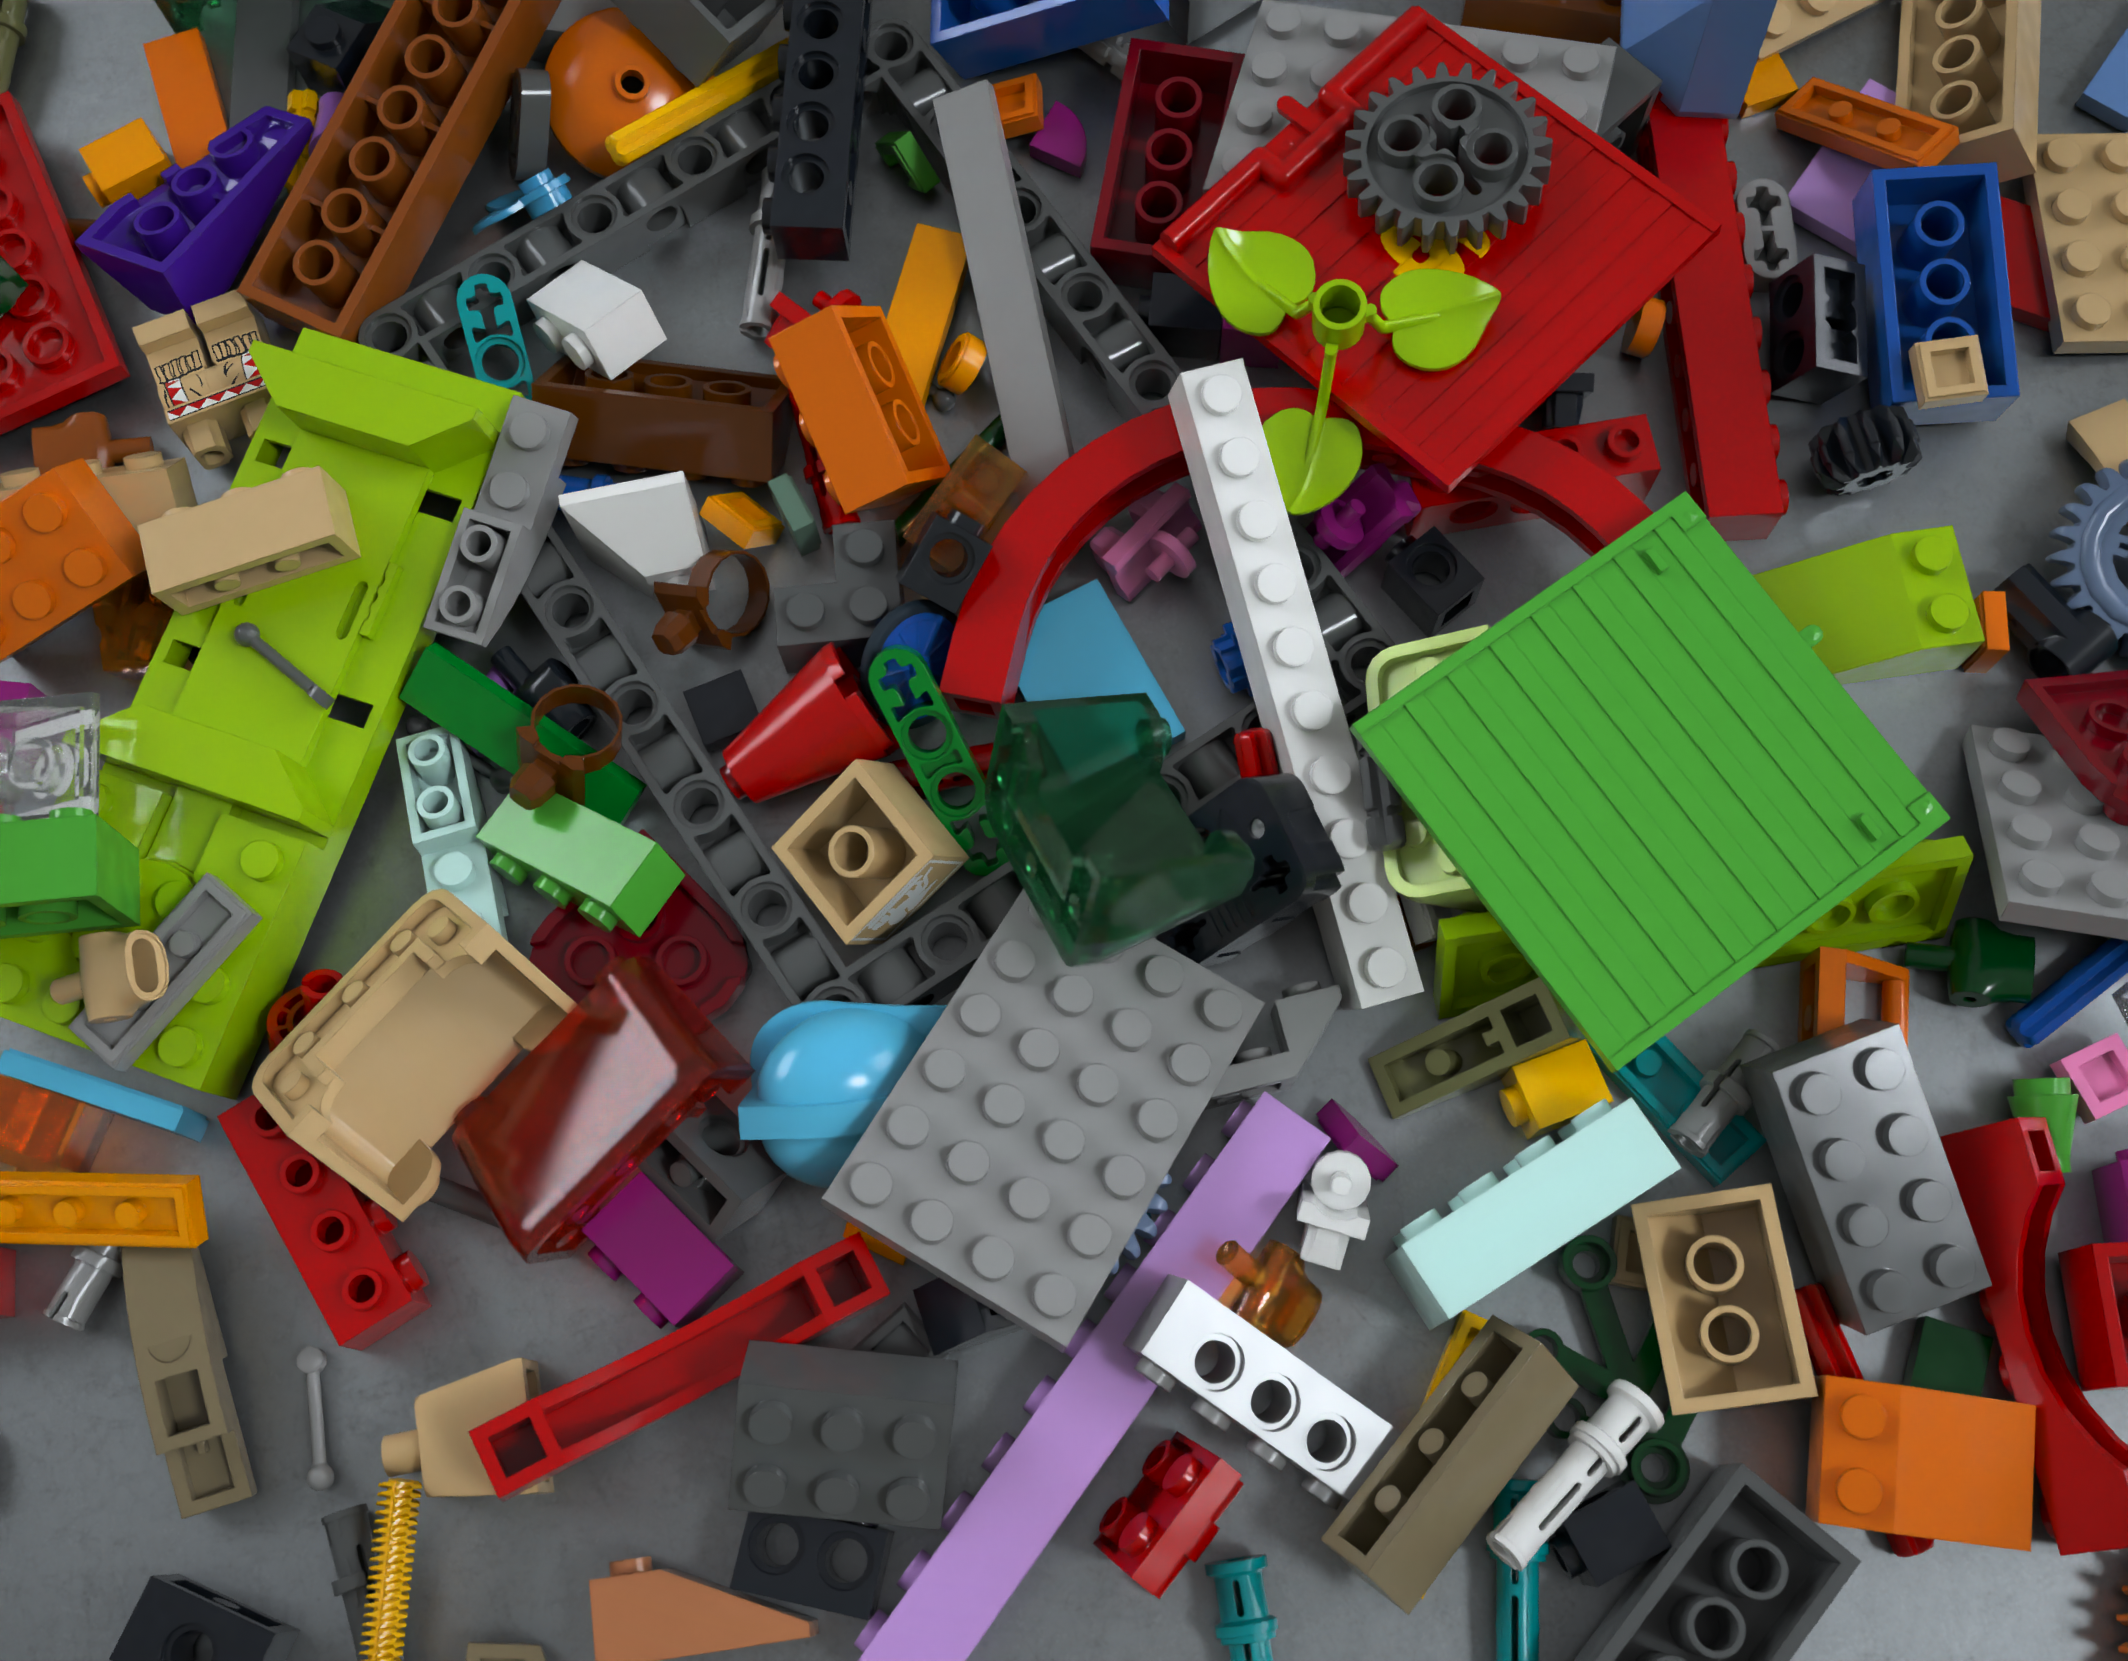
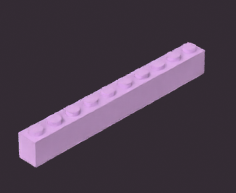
M1265 1091L1254 1106L1245 1100L1238 1105L1221 1130V1133L1230 1138L1216 1160L1206 1153L1201 1157L1182 1185L1191 1192V1195L1177 1214L1170 1209L1160 1214L1155 1221L1157 1235L1149 1240L1143 1239V1241L1153 1247L1138 1269L1127 1262L1106 1290L1104 1296L1113 1304L1099 1324L1096 1325L1087 1318L1074 1334L1064 1351L1073 1360L1059 1380L1056 1382L1046 1375L1025 1403L1023 1409L1032 1417L1019 1436L1015 1439L1005 1432L981 1466L991 1475L979 1492L973 1497L964 1490L942 1519L941 1527L949 1532V1534L934 1555L931 1556L922 1549L905 1570L897 1585L906 1591V1594L892 1614L888 1616L879 1609L860 1633L854 1643V1646L863 1652L858 1661H966L1158 1388L1156 1384L1134 1369L1141 1357L1125 1347L1123 1343L1166 1276L1171 1274L1187 1279L1219 1301L1331 1140L1329 1136Z

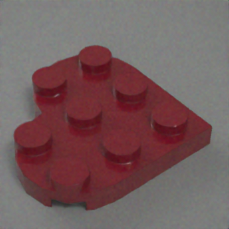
M2128 670L2025 679L2016 697L2017 702L2081 784L2099 801L2104 803L2103 811L2106 816L2117 824L2128 826Z
M641 829L638 832L639 834L654 840L644 829ZM671 856L670 858L683 871L685 877L640 938L616 925L610 933L601 930L585 919L577 910L579 906L572 902L565 909L557 906L544 919L531 937L530 945L533 948L529 961L591 1016V1019L582 1027L586 1031H602L609 1025L621 1022L636 1011H640L658 1024L672 1026L674 1029L682 1032L692 1031L699 1025L708 1024L728 1011L744 990L745 983L752 973V962L749 960L744 937L729 914Z

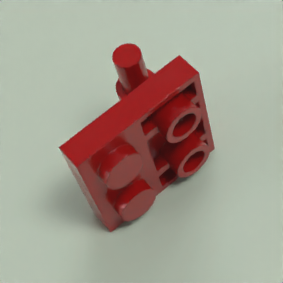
M1178 1431L1170 1441H1162L1151 1451L1142 1467L1144 1476L1128 1497L1119 1498L1108 1508L1099 1525L1101 1533L1093 1542L1100 1551L1127 1575L1158 1599L1163 1596L1189 1559L1194 1563L1197 1562L1220 1531L1216 1522L1244 1486L1239 1480L1242 1475L1219 1456Z

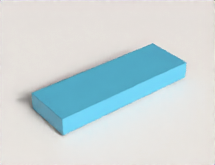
M12 1048L9 1051L4 1049L0 1057V1074L200 1143L210 1122L206 1120L207 1116L185 1106Z

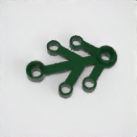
M1579 1236L1568 1242L1560 1251L1557 1262L1558 1271L1562 1280L1570 1288L1580 1292L1604 1367L1565 1346L1560 1336L1550 1329H1536L1527 1335L1534 1339L1536 1337L1547 1339L1553 1347L1554 1358L1578 1386L1604 1401L1608 1399V1386L1615 1379L1628 1381L1649 1396L1663 1368L1651 1305L1648 1307L1650 1326L1633 1359L1608 1284L1617 1272L1616 1254L1611 1245L1598 1236ZM1584 1253L1593 1259L1595 1272L1591 1278H1584L1574 1270L1573 1260L1576 1254ZM1571 1397L1566 1406L1573 1410L1575 1423L1582 1420L1587 1422L1590 1417L1586 1415L1584 1406L1577 1399ZM1669 1404L1663 1415L1665 1422L1657 1433L1647 1432L1627 1454V1466L1620 1474L1621 1481L1635 1480L1647 1503H1668L1679 1497L1685 1490L1690 1477V1464L1681 1446L1697 1413L1673 1416L1671 1405ZM1554 1421L1546 1431L1557 1439H1568L1570 1435V1430H1560ZM1649 1454L1658 1457L1663 1465V1474L1656 1482L1648 1480L1641 1470L1642 1461Z

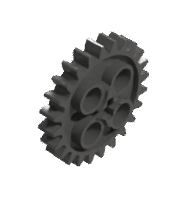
M1441 62L1437 66L1435 77L1429 79L1426 78L1418 67H1414L1412 69V84L1407 86L1395 77L1389 78L1388 97L1377 92H1370L1368 95V111L1356 110L1354 112V130L1346 131L1343 176L1347 177L1348 198H1358L1359 217L1363 218L1375 214V232L1378 235L1395 226L1397 228V245L1401 247L1413 235L1421 237L1422 253L1429 252L1435 239L1444 240L1448 253L1455 254L1459 238L1467 237L1470 244L1476 250L1482 248L1483 232L1489 230L1501 240L1506 238L1508 219L1523 225L1526 222L1528 205L1539 206L1543 185L1548 184L1553 140L1546 137L1547 117H1534L1536 99L1528 97L1516 102L1518 82L1514 80L1498 89L1495 87L1496 70L1493 69L1488 71L1481 80L1472 79L1470 63H1465L1458 76H1449L1445 63ZM1486 163H1494L1497 165H1488ZM1431 194H1442L1444 196H1432Z

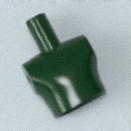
M1961 918L1953 923L1949 946L1906 942L1903 966L1947 972L1949 1000L1958 1006L1977 1008L1994 1003L2008 1002L2028 1004L2031 1000L2034 983L2035 937L2015 935L2000 930L1991 921L1983 918Z

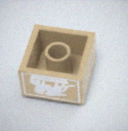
M855 759L771 847L846 945L883 944L889 940L970 858L893 763Z

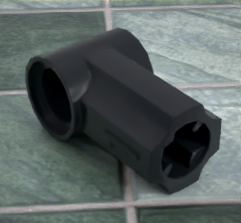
M2030 563L2025 566L2023 565L1993 590L2005 592L2008 628L2028 648L2027 661L2037 678L2091 673L2112 657L2118 649L2117 637L2104 619L2088 610H2079L2077 612L2075 609L2072 610L2066 604L2067 601Z

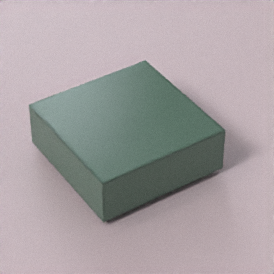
M785 473L768 481L776 510L801 557L821 548L820 544L822 542L815 519L792 476H788Z

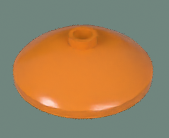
M618 7L593 12L571 25L554 45L545 66L551 83L550 128L555 138L574 161L589 172L604 179L634 162L632 161L625 166L617 165L605 147L607 136L696 88L639 29L631 24ZM713 75L712 77H710V78H709L708 80H706L705 82H707V81H709L710 79L714 78L715 75ZM629 76L636 77L642 82L643 89L635 94L628 93L621 85L622 80Z

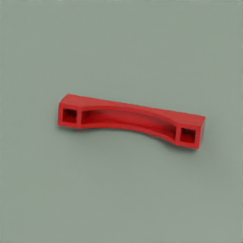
M2016 1117L1940 1136L1993 1285L1980 1290L1979 1299L1986 1320L1995 1327L2003 1354L1999 1360V1370L2003 1384L2007 1391L2015 1396L2016 1402L2036 1405L2034 1466L2043 1494L2040 1499V1514L2044 1527L2048 1534L2056 1539L2060 1556L2128 1548V1445L2115 1434L2091 1407L2068 1370L2053 1332L2045 1293V1251L2053 1213L2066 1184L2046 1117Z
M859 1231L796 1263L775 1277L688 1325L606 1366L536 1396L468 1431L498 1499L504 1502L739 1379L749 1340L803 1345L882 1304L891 1293Z

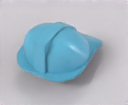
M813 1000L792 1005L778 1012L763 1025L755 1037L751 1048L752 1089L738 1106L740 1140H761L770 1159L789 1177L811 1186L828 1189L947 1005H895Z

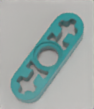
M477 274L467 278L458 289L456 303L476 379L511 390L525 384L528 395L523 396L526 399L532 400L531 384L534 382L509 288L502 280L489 274ZM487 288L490 297H501L503 304L494 307L497 329L499 330L506 325H510L513 335L494 334L482 339L478 343L475 342L473 332L486 333L480 311H469L467 308V303L476 300L475 290ZM502 346L509 348L516 354L519 368L512 378L500 381L486 374L482 361L489 349Z

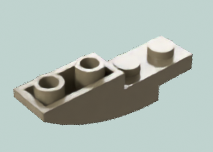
M121 1247L127 1314L145 1411L156 1455H165L181 1518L185 1519L254 1496L258 1491L222 1361L223 1358L228 1357L199 1247Z

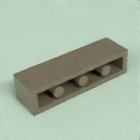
M1492 1315L1321 1540L1359 1577L1409 1615L1579 1388L1578 1384L1540 1341Z

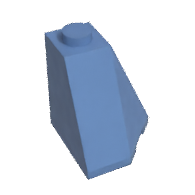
M1622 0L1620 46L1662 80L1659 91L1663 95L1660 100L1676 116L1736 119L1749 86L1777 0Z

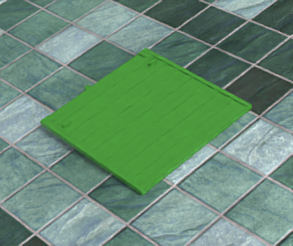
M1687 491L1680 494L1360 718L1349 728L1592 1045L1611 1073L1621 1069L1951 819L1930 791L1927 792L1812 650V647L1823 639L1822 629L1817 625H1808L1800 632L1795 629L1706 519L1707 516Z

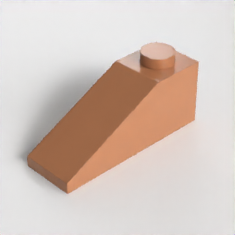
M652 1556L609 1562L610 1577L589 1580L595 1661H660L809 1638L819 1634L818 1619L675 1568L653 1570Z

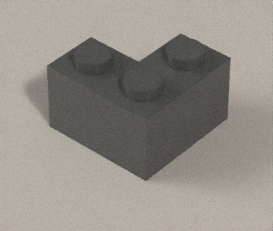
M894 519L832 525L836 582L774 588L777 648L787 674L798 673L821 648L830 642L834 643L836 649L840 647L856 667H861L865 646L875 627L890 611L905 603L904 585L899 583L896 578L902 566Z

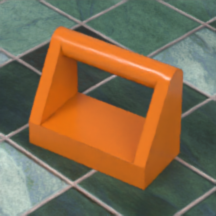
M1819 946L1800 962L1797 1043L1845 1025L1846 980L1882 984L1881 1021L1899 1024L1908 1048L1909 969L1851 950Z

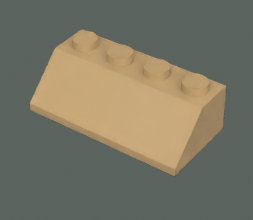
M1902 0L1895 105L1957 126L1959 129L1960 143L1936 166L1997 162L1999 183L2036 173L2041 0Z

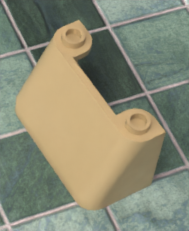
M441 888L432 890L418 899L267 1056L253 1078L252 1091L254 1096L289 1138L400 1221L404 1222L418 1206L426 1203L434 1195L439 1186L441 1161L438 1155L431 1149L523 1048L538 1058L561 1053L573 1044L579 1030L591 1019V1016L486 921L450 891Z

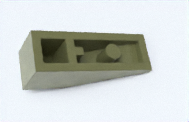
M1540 977L1372 1056L1368 1058V1062L1392 1118L1400 1119L1501 1080L1511 1067L1586 1038Z

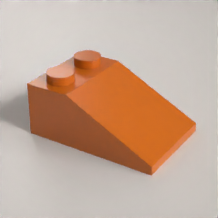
M1814 1376L1818 1396L1812 1398L1805 1510V1515L1813 1522L2031 1552L2036 1405L1837 1376Z

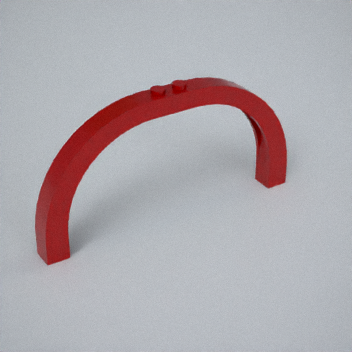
M1297 387L1251 388L1262 425L1275 413L1288 408H1300L1310 412L1312 415L1315 413L1318 389ZM1329 399L1326 418H1344L1353 422L1359 429L1363 452L1359 469L1366 470L1372 464L1385 463L1390 474L1430 480ZM1170 404L1131 419L1087 444L1061 463L1038 484L1004 523L991 543L993 547L964 597L953 631L939 687L951 711L1010 722L1027 648L1036 620L1049 592L1067 564L1099 529L1125 508L1158 488L1190 475ZM1520 426L1514 429L1457 484V486L1479 490L1507 500L1541 517L1566 534L1591 557L1653 514L1642 500L1614 476L1578 452L1546 436Z

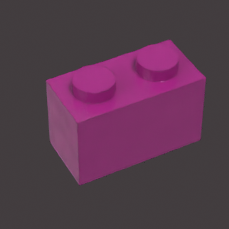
M642 1171L581 1229L595 1244L587 1253L588 1256L615 1282L624 1274L641 1291L633 1302L660 1329L669 1321L675 1327L682 1328L699 1319L744 1274L737 1264L716 1243H712Z

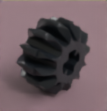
M1878 405L1870 410L1862 411L1860 409L1848 417H1839L1836 423L1822 427L1817 435L1808 443L1812 456L1810 457V462L1815 476H1817L1818 481L1821 482L1827 494L1837 496L1841 494L1851 496L1859 491H1870L1876 486L1890 484L1892 479L1906 475L1922 459L1919 447L1921 443L1913 420L1909 419L1903 406L1892 405L1888 407Z

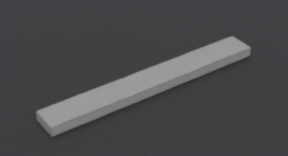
M984 79L932 100L1017 494L1021 504L1028 494L1052 471L1074 455V449L993 85L987 79Z

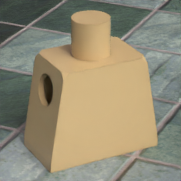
M522 1357L511 1359L416 1397L414 1409L417 1429L385 1435L382 1438L381 1456L387 1476L391 1478L422 1471L423 1488L426 1497L497 1496L468 1431L541 1395L538 1361ZM553 1476L518 1495L555 1492Z

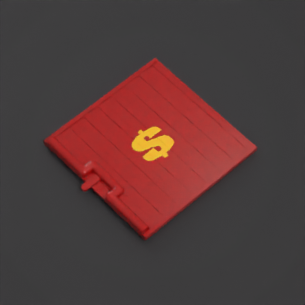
M1417 5L1411 6L1321 87L1317 94V99L1307 108L1291 96L1280 97L1277 101V111L1291 123L1264 147L1254 148L1161 232L1160 239L1152 246V254L1214 306L1216 305L1211 293L1208 276V254L1211 237L1216 227L1237 231H1269L1293 238L1308 250L1314 261L1316 277L1313 292H1317L1323 284L1331 280H1350L1361 287L1366 295L1367 304H1374L1377 307V314L1383 320H1386L1380 308L1382 289L1396 276L1411 270L1426 268L1459 272L1480 279L1501 292L1500 303L1475 349L1465 360L1447 370L1436 372L1422 371L1403 363L1393 351V332L1380 334L1369 323H1365L1364 332L1360 340L1348 349L1338 350L1330 399L1448 494L1709 242L1719 235L1722 224ZM1441 62L1445 63L1449 76H1458L1465 63H1470L1472 79L1481 80L1491 69L1496 70L1495 87L1498 89L1514 80L1518 82L1516 102L1528 97L1536 99L1534 117H1547L1546 137L1553 140L1548 184L1543 185L1539 206L1528 205L1526 222L1522 225L1508 219L1506 238L1502 240L1494 236L1489 230L1484 231L1482 248L1478 250L1470 244L1467 237L1459 238L1455 254H1449L1444 240L1435 239L1428 253H1422L1421 237L1415 235L1402 247L1398 246L1397 228L1395 226L1378 235L1375 232V214L1363 218L1359 217L1358 198H1348L1347 177L1343 176L1346 131L1354 130V112L1356 110L1368 111L1369 93L1373 91L1388 97V82L1391 77H1395L1406 86L1412 84V69L1414 67H1418L1427 79L1434 78L1437 66ZM1486 163L1488 165H1497L1494 163ZM1431 194L1432 196H1444L1442 194ZM1312 312L1300 319H1293L1286 314L1282 324L1273 333L1266 336L1251 335L1319 390L1325 347L1313 335Z

